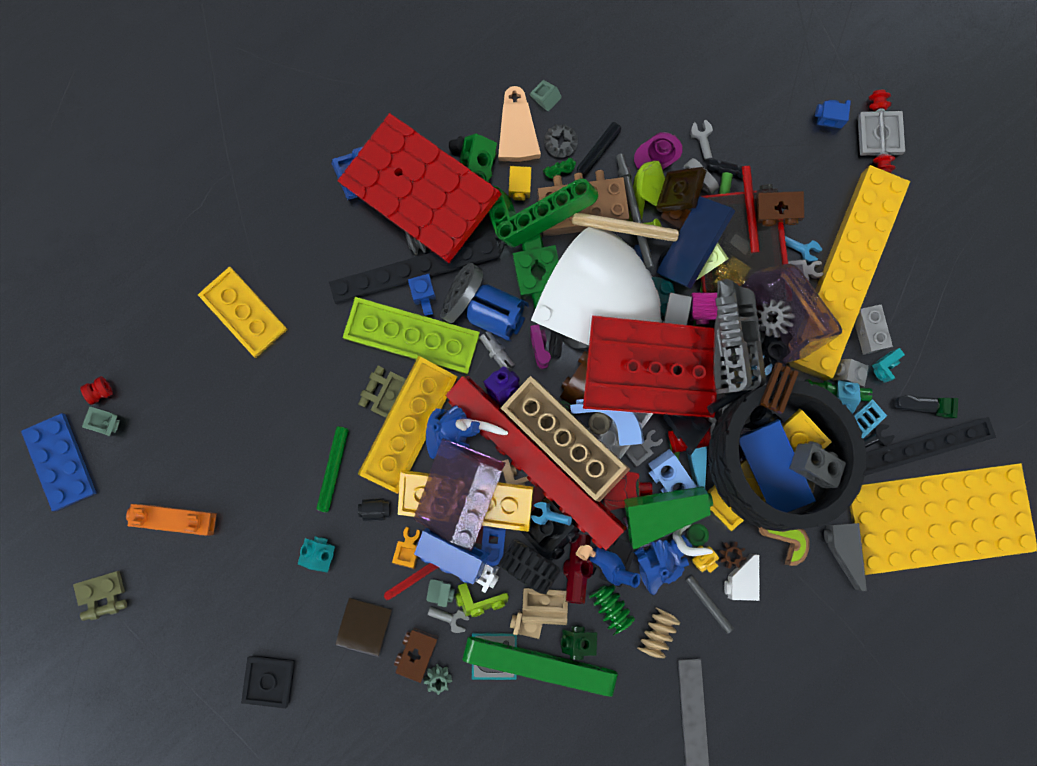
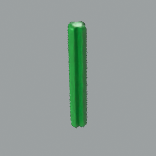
M337 426L316 507L321 512H328L348 435V429L345 427Z

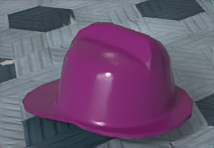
M668 132L657 133L636 150L634 162L639 169L646 162L659 161L663 170L680 158L683 152L682 144L675 134L672 135Z

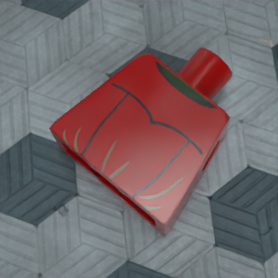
M627 472L603 498V505L610 511L625 508L624 499L652 495V482H639V473Z

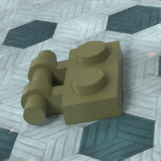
M377 366L374 373L372 372L369 377L370 381L366 389L362 390L360 394L362 397L358 405L366 408L370 400L374 402L371 411L387 418L406 379L391 371L387 379L382 377L385 369ZM377 384H382L383 387L378 396L373 395Z
M120 571L73 584L78 606L88 605V610L80 613L82 621L88 619L93 621L99 619L101 615L108 613L113 615L119 613V610L127 608L125 599L120 601L117 599L118 594L125 592ZM107 598V605L98 607L97 601Z

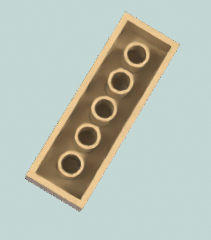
M532 376L501 407L595 501L600 502L630 470L620 458Z

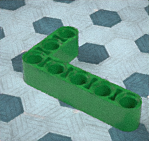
M580 178L516 214L510 196L499 187L493 186L502 195L489 210V214L497 237L508 246L516 247L573 216L575 213L593 205L598 199V191L586 179Z

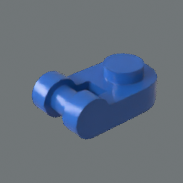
M483 527L481 550L490 554L486 565L496 566L502 559L506 529ZM489 536L498 537V543H489Z

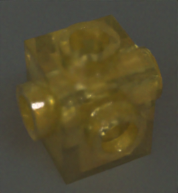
M732 256L726 265L722 263L714 273L718 276L714 283L717 284L718 288L717 281L730 279L737 285L744 287L748 281L745 277L751 268Z

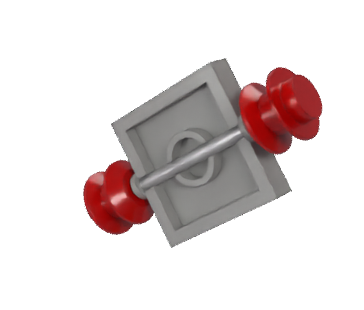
M876 90L869 96V100L873 101L869 108L876 112H860L858 114L860 156L878 155L873 159V163H876L878 166L876 168L891 173V171L896 169L894 165H891V162L895 160V157L892 155H902L905 153L903 111H885L891 106V102L887 101L891 94L886 92V90Z

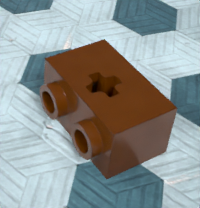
M804 191L758 193L757 223H762L763 226H775L776 222H785V225H798V221L804 219ZM778 205H781L782 209H786L782 214H779V210H775Z
M415 627L411 632L407 631L402 643L406 645L403 654L398 653L394 666L397 667L395 673L421 683L439 637ZM414 649L419 650L418 654L420 656H418L416 659H413V654L410 653L413 652Z

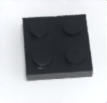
M253 656L247 657L241 704L286 709L288 707L294 661Z

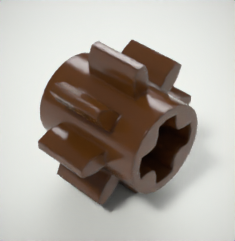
M735 541L732 543V546L724 542L725 548L717 551L722 556L718 561L721 563L727 562L726 568L728 569L732 567V564L740 568L739 562L746 560L745 557H742V552L745 548H737L738 543ZM733 551V553L736 554V557L731 558L727 556L728 552Z

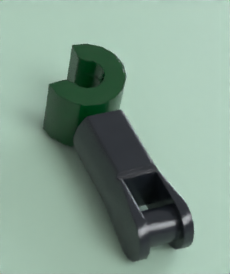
M903 395L896 398L895 406L901 410L936 412V415L939 417L954 419L958 415L959 398H929Z

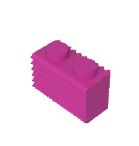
M692 293L690 321H696V325H709V321L716 320L718 308L715 299L717 298V293Z

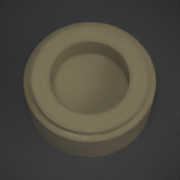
M597 412L590 417L588 425L593 433L604 434L611 428V419L608 415Z

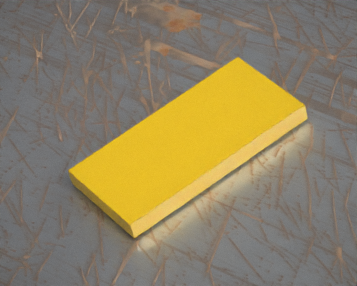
M230 266L198 294L203 302L254 358H257L288 330Z

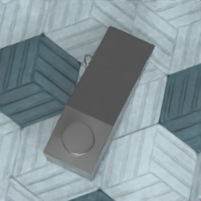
M859 523L826 525L827 530L824 531V539L828 543L829 549L854 589L867 591Z

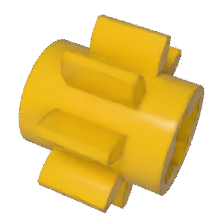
M707 546L706 548L713 551L712 554L695 556L691 559L702 573L705 570L711 573L718 567L716 563L719 559L718 555L710 546Z

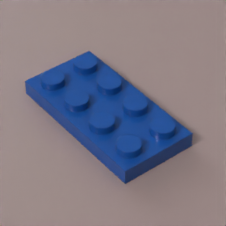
M61 413L21 431L52 511H58L97 494L66 414Z

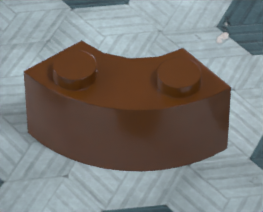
M584 351L578 362L581 365L573 377L570 378L568 376L561 386L564 391L560 397L571 405L576 404V400L584 399L588 360L587 351Z

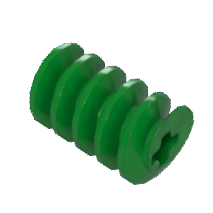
M604 585L588 597L597 598L593 605L602 606L598 613L607 614L603 621L611 620L607 628H616L613 634L616 635L628 628L635 618L634 616H627L630 612L629 608L622 609L625 602L624 600L617 601L620 594H612L615 586Z

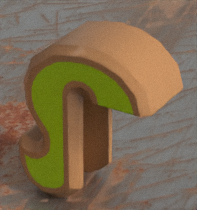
M758 527L761 535L790 543L785 565L797 566L807 557L809 537L804 529L779 532Z

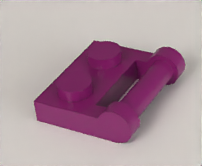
M539 324L530 326V337L536 364L539 369H546L549 366L551 355L544 349L547 342L545 330H540Z

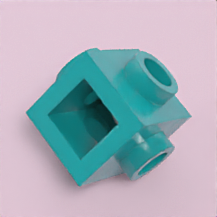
M315 536L314 540L305 538L300 549L298 565L311 570L328 572L335 546L328 544V539Z

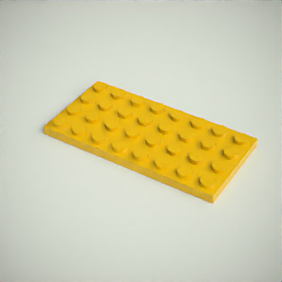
M1021 463L862 485L859 494L850 506L852 523H859L865 575L1037 551V542Z

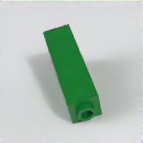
M701 486L624 499L629 541L633 549L640 548L711 515L710 507L713 506L711 493H708Z

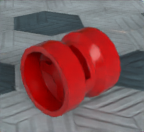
M103 376L96 378L91 384L86 383L80 387L84 399L90 405H94L99 402V399L107 398L113 394L109 383Z

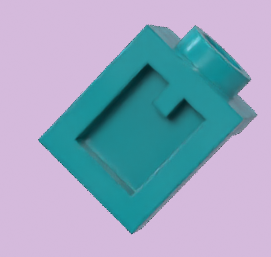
M900 348L890 351L871 365L874 368V374L879 380L889 382L895 379L890 369L900 364L899 359L905 355Z

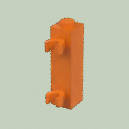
M131 504L127 510L126 520L128 521L127 526L209 536L214 535L217 513Z

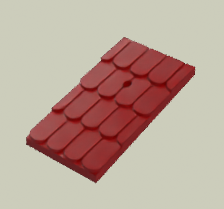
M390 113L371 136V139L360 150L358 156L350 163L344 171L345 173L337 180L353 194L448 263H450L502 195L490 183Z
M592 315L583 409L714 418L715 412L711 414L707 409V406L714 403L717 398L713 375L714 328ZM675 366H679L680 371L677 374L673 372V368Z

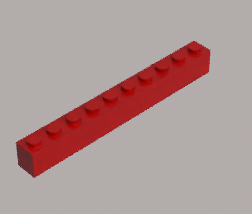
M462 376L445 395L449 399V404L452 407L457 405L459 408H462L468 419L487 422L508 432L507 435H498L485 430H480V434L487 440L491 439L496 444L495 448L502 455L509 456L512 459V465L520 471L523 470L528 475L527 479L533 485H539L544 490V496L552 502L555 501L560 506L559 510L564 515L571 516L576 521L575 525L583 533L587 532L593 537L591 540L598 548L602 549L603 547L607 550L627 529L601 502L595 501L469 376Z

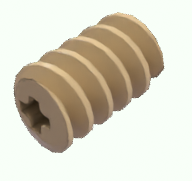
M656 607L660 615L652 614L656 623H648L653 630L644 632L649 639H641L645 648L638 647L637 649L655 658H665L666 656L661 650H669V646L665 641H673L669 633L677 632L672 625H680V621L674 615Z

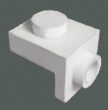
M485 565L481 577L476 581L484 586L481 590L482 592L486 593L489 587L494 588L499 579L496 573L500 567Z

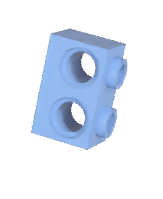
M670 449L648 463L652 469L649 472L655 483L660 481L664 487L661 489L662 493L696 487ZM664 466H670L667 472L661 473V469ZM676 483H681L679 489L673 490V486Z

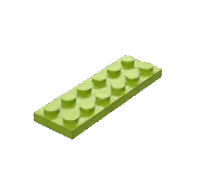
M355 297L343 339L417 360L418 356H421L437 366L468 374L480 332Z

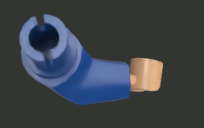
M589 545L578 548L576 555L583 560H587L590 556V561L601 568L604 576L610 583L616 586L626 584L634 588L640 584V574L627 571L617 554L598 547L593 549Z

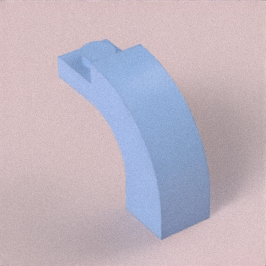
M584 399L576 400V404L570 405L571 414L601 412L611 417L618 429L619 446L644 443L642 426L635 412L583 409Z

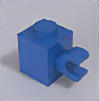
M426 274L408 279L415 305H422L425 316L432 315L433 311L430 301L436 300L430 275Z

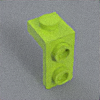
M467 583L458 585L457 593L454 594L457 606H462L465 617L469 615L471 617L480 616L484 613V610L490 608L493 610L501 609L509 599L508 593H504L473 604Z

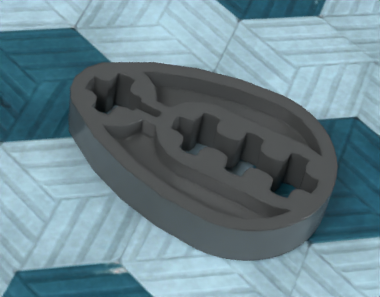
M468 263L459 271L442 306L440 317L443 320L453 323L468 306L481 284L483 278V270L473 263Z

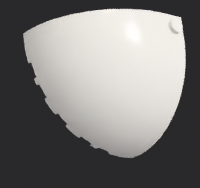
M588 227L574 239L557 263L543 290L531 321L589 345L592 315L662 323L661 303L651 273L646 269L636 251L613 232Z

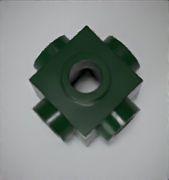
M572 626L571 630H563L561 638L562 653L570 655V659L583 660L584 656H596L597 632L585 630L584 626Z

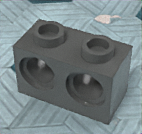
M810 441L807 444L797 445L789 469L822 488H838L846 463L840 460L837 454L825 451L820 444Z

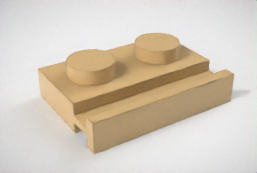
M524 588L522 623L567 625L568 602H565L566 591L549 590L547 594H540L533 589Z

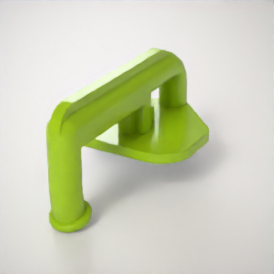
M659 161L644 163L634 178L633 190L641 220L645 200L657 206L665 181ZM629 211V221L633 222L631 212ZM654 219L653 222L643 223L662 227L658 219Z

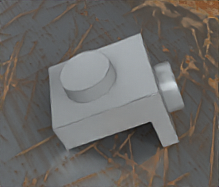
M840 359L834 377L831 380L858 383L860 387H865L869 366L852 359Z

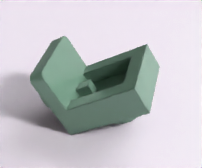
M89 406L82 427L110 436L111 432H116L120 420L116 419V414Z
M431 579L426 600L438 603V606L447 607L448 603L453 602L455 589L451 588L452 582Z

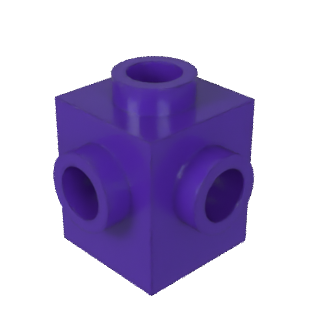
M504 366L498 371L493 372L489 378L483 381L487 394L500 406L506 403L520 387L518 375L514 371L510 372Z

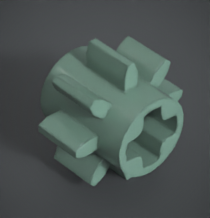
M436 664L431 669L427 668L428 676L423 677L424 684H428V692L434 691L439 695L444 690L448 691L447 683L452 682V676L448 674V667L442 668Z

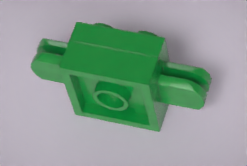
M541 234L522 243L523 251L513 253V263L520 298L522 300L533 298L535 309L553 270L559 262L556 245L544 247Z

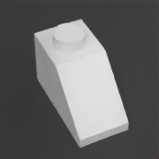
M749 554L746 560L740 563V568L736 567L728 575V581H725L724 590L725 594H728L729 599L759 601V555Z

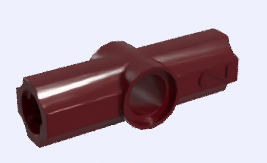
M580 534L579 538L571 544L570 559L564 563V575L568 578L565 602L585 603L587 579L593 574V564L589 558L587 560L579 558L576 552L580 546H590L591 536Z

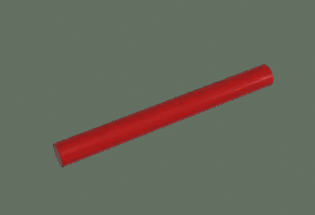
M743 166L742 176L751 253H759L751 167Z

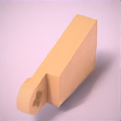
M512 86L506 90L504 95L498 161L521 162L539 159L541 153L525 92L520 87ZM514 93L517 94V97H521L517 99V102H513V99H509L512 97V94Z

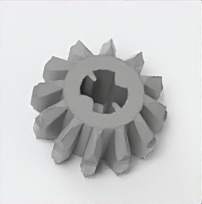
M771 300L770 306L766 303L762 304L764 311H757V314L761 315V318H758V323L761 324L759 330L765 331L766 336L770 337L773 334L774 337H780V331L783 334H787L786 326L793 327L794 325L789 322V319L795 318V315L789 313L792 308L789 305L785 306L784 301L780 300L776 303L775 300ZM774 314H775V315H778V316L776 317V319H777V322H776V323H775V322H772V321L774 320V318H773V315H774Z

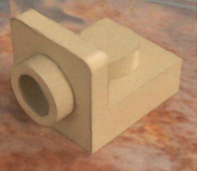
M508 459L500 461L506 483L526 486L525 482L529 481L527 477L515 480L514 476L518 475L516 468L512 463H509Z
M518 610L517 615H512L510 628L514 629V635L520 634L539 639L542 624L522 623V611Z

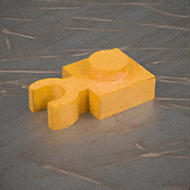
M406 527L403 531L405 541H398L392 563L415 569L418 556L414 555L417 547L415 543L419 541L421 531L417 530L414 537H409L410 528Z

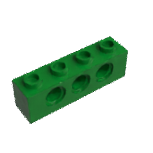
M477 133L465 137L459 162L489 182L492 176L493 160L496 157L497 142Z

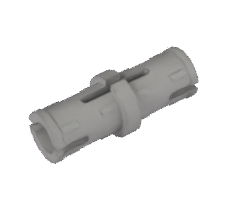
M487 331L485 335L482 334L479 340L482 341L490 352L489 356L494 358L501 368L503 366L507 369L513 368L515 363L504 351L505 347L498 343L491 332Z

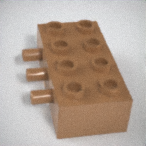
M597 170L595 172L596 181L589 183L598 191V199L593 205L579 213L629 221L624 178L605 180L604 171ZM574 174L575 180L583 178V174ZM560 175L553 177L554 186L538 188V201L567 186L562 184V177ZM571 216L542 233L543 237L582 232L588 227L574 225Z

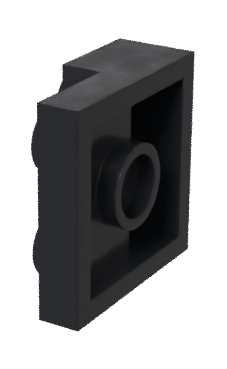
M546 497L541 501L549 503L552 512L563 514L554 501L552 502ZM535 508L531 512V515L539 517L543 514L542 509ZM531 518L529 532L521 531L536 550L547 560H557L565 553L563 548L568 543H574L580 536L578 533L580 530L575 525L576 522L573 518L571 525L548 520L545 525H540Z

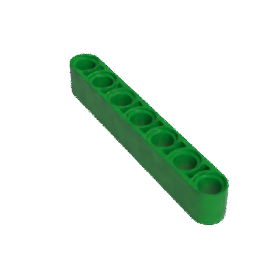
M471 636L467 638L462 658L464 662L604 696H613L618 672L608 668Z

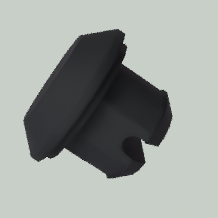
M459 136L457 139L450 140L449 150L451 152H458L461 155L464 138Z

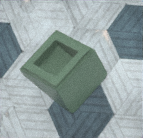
M542 80L529 94L547 111L561 99L558 88L545 80Z

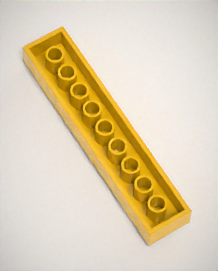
M871 165L861 173L822 271L823 276L818 281L788 356L790 367L823 381L834 377L910 181Z

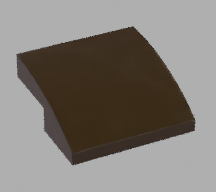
M349 598L336 645L379 657L392 610Z

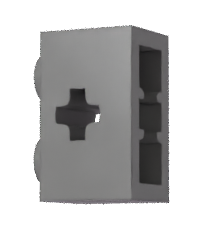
M882 304L860 309L855 321V327L863 355L884 351L893 347Z

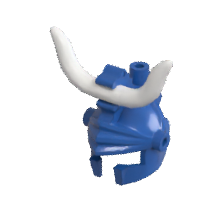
M457 405L450 410L436 408L428 419L426 445L431 459H435L438 455L443 454L444 458L452 460L469 450V444L465 443L467 437L476 436L480 430L498 435H507L508 432L487 422L468 419L462 408H459ZM444 411L446 412L440 420L436 419L439 415L443 414Z
M691 524L673 532V539L670 543L667 540L653 541L648 550L644 551L643 547L634 552L638 558L643 583L650 594L655 595L663 583L670 584L682 576L685 570L684 567L689 566L687 557L681 558L684 554L687 556H701L713 553L709 548H691L692 544L686 536L682 535L681 537L682 532L688 529Z

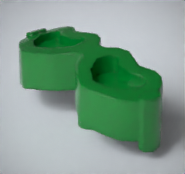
M568 158L566 161L557 162L551 167H546L543 169V172L546 176L553 179L554 176L560 175L562 171L564 173H571L575 168L576 162L573 158Z

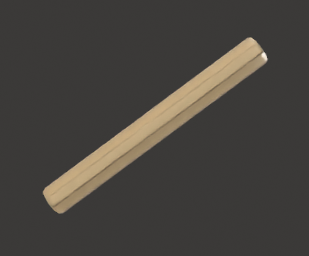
M579 212L572 216V223L574 225L676 242L679 236V231L671 228Z

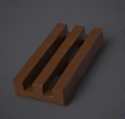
M780 362L776 363L760 405L782 414L799 372L790 370L791 368L788 366H782L783 364ZM781 371L783 372L782 376L775 390L772 402L769 403V398L773 391L779 372ZM788 375H789L788 381H787V383H786L785 389H784V391H783L782 397H781L780 402H779L778 407H777L778 400H779V398H780L781 392H782L783 387H784V385H785L786 379H787V377H788Z

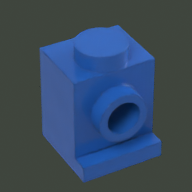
M828 100L823 104H818L815 111V117H818L817 125L843 128L849 120L851 101L846 100L843 104L837 100Z

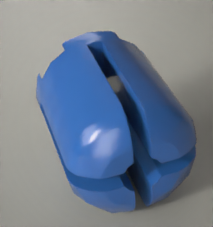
M488 284L481 285L474 295L475 301L471 300L467 306V319L471 324L511 341V335L513 333L517 335L524 323V306L529 307V303Z

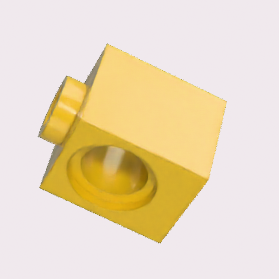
M510 166L509 196L517 201L530 198L531 167Z

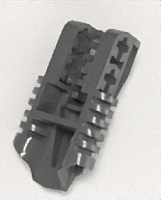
M730 279L717 281L718 293L715 301L718 310L714 325L713 356L716 394L757 389L765 384L766 375L755 294L752 290L743 288ZM750 353L755 355V358L752 360L749 359ZM757 366V369H750V367ZM753 376L758 377V381H755V383L752 382Z

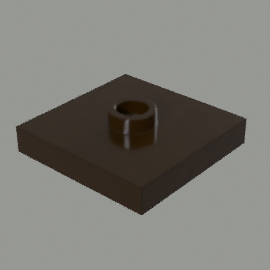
M704 167L667 172L657 203V210L664 212L696 208L707 172Z

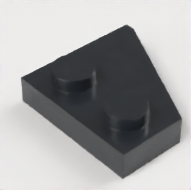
M668 414L663 416L667 424L672 427L675 436L684 441L688 447L686 452L689 455H692L713 424L704 417Z

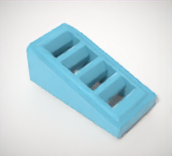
M873 399L853 415L856 421L860 418L867 426L863 428L857 421L862 432L861 438L868 435L887 416ZM870 407L879 415L877 418L868 410ZM864 413L872 420L871 423L863 416Z
M707 446L696 448L692 455L687 453L692 480L696 487L703 486L705 488Z

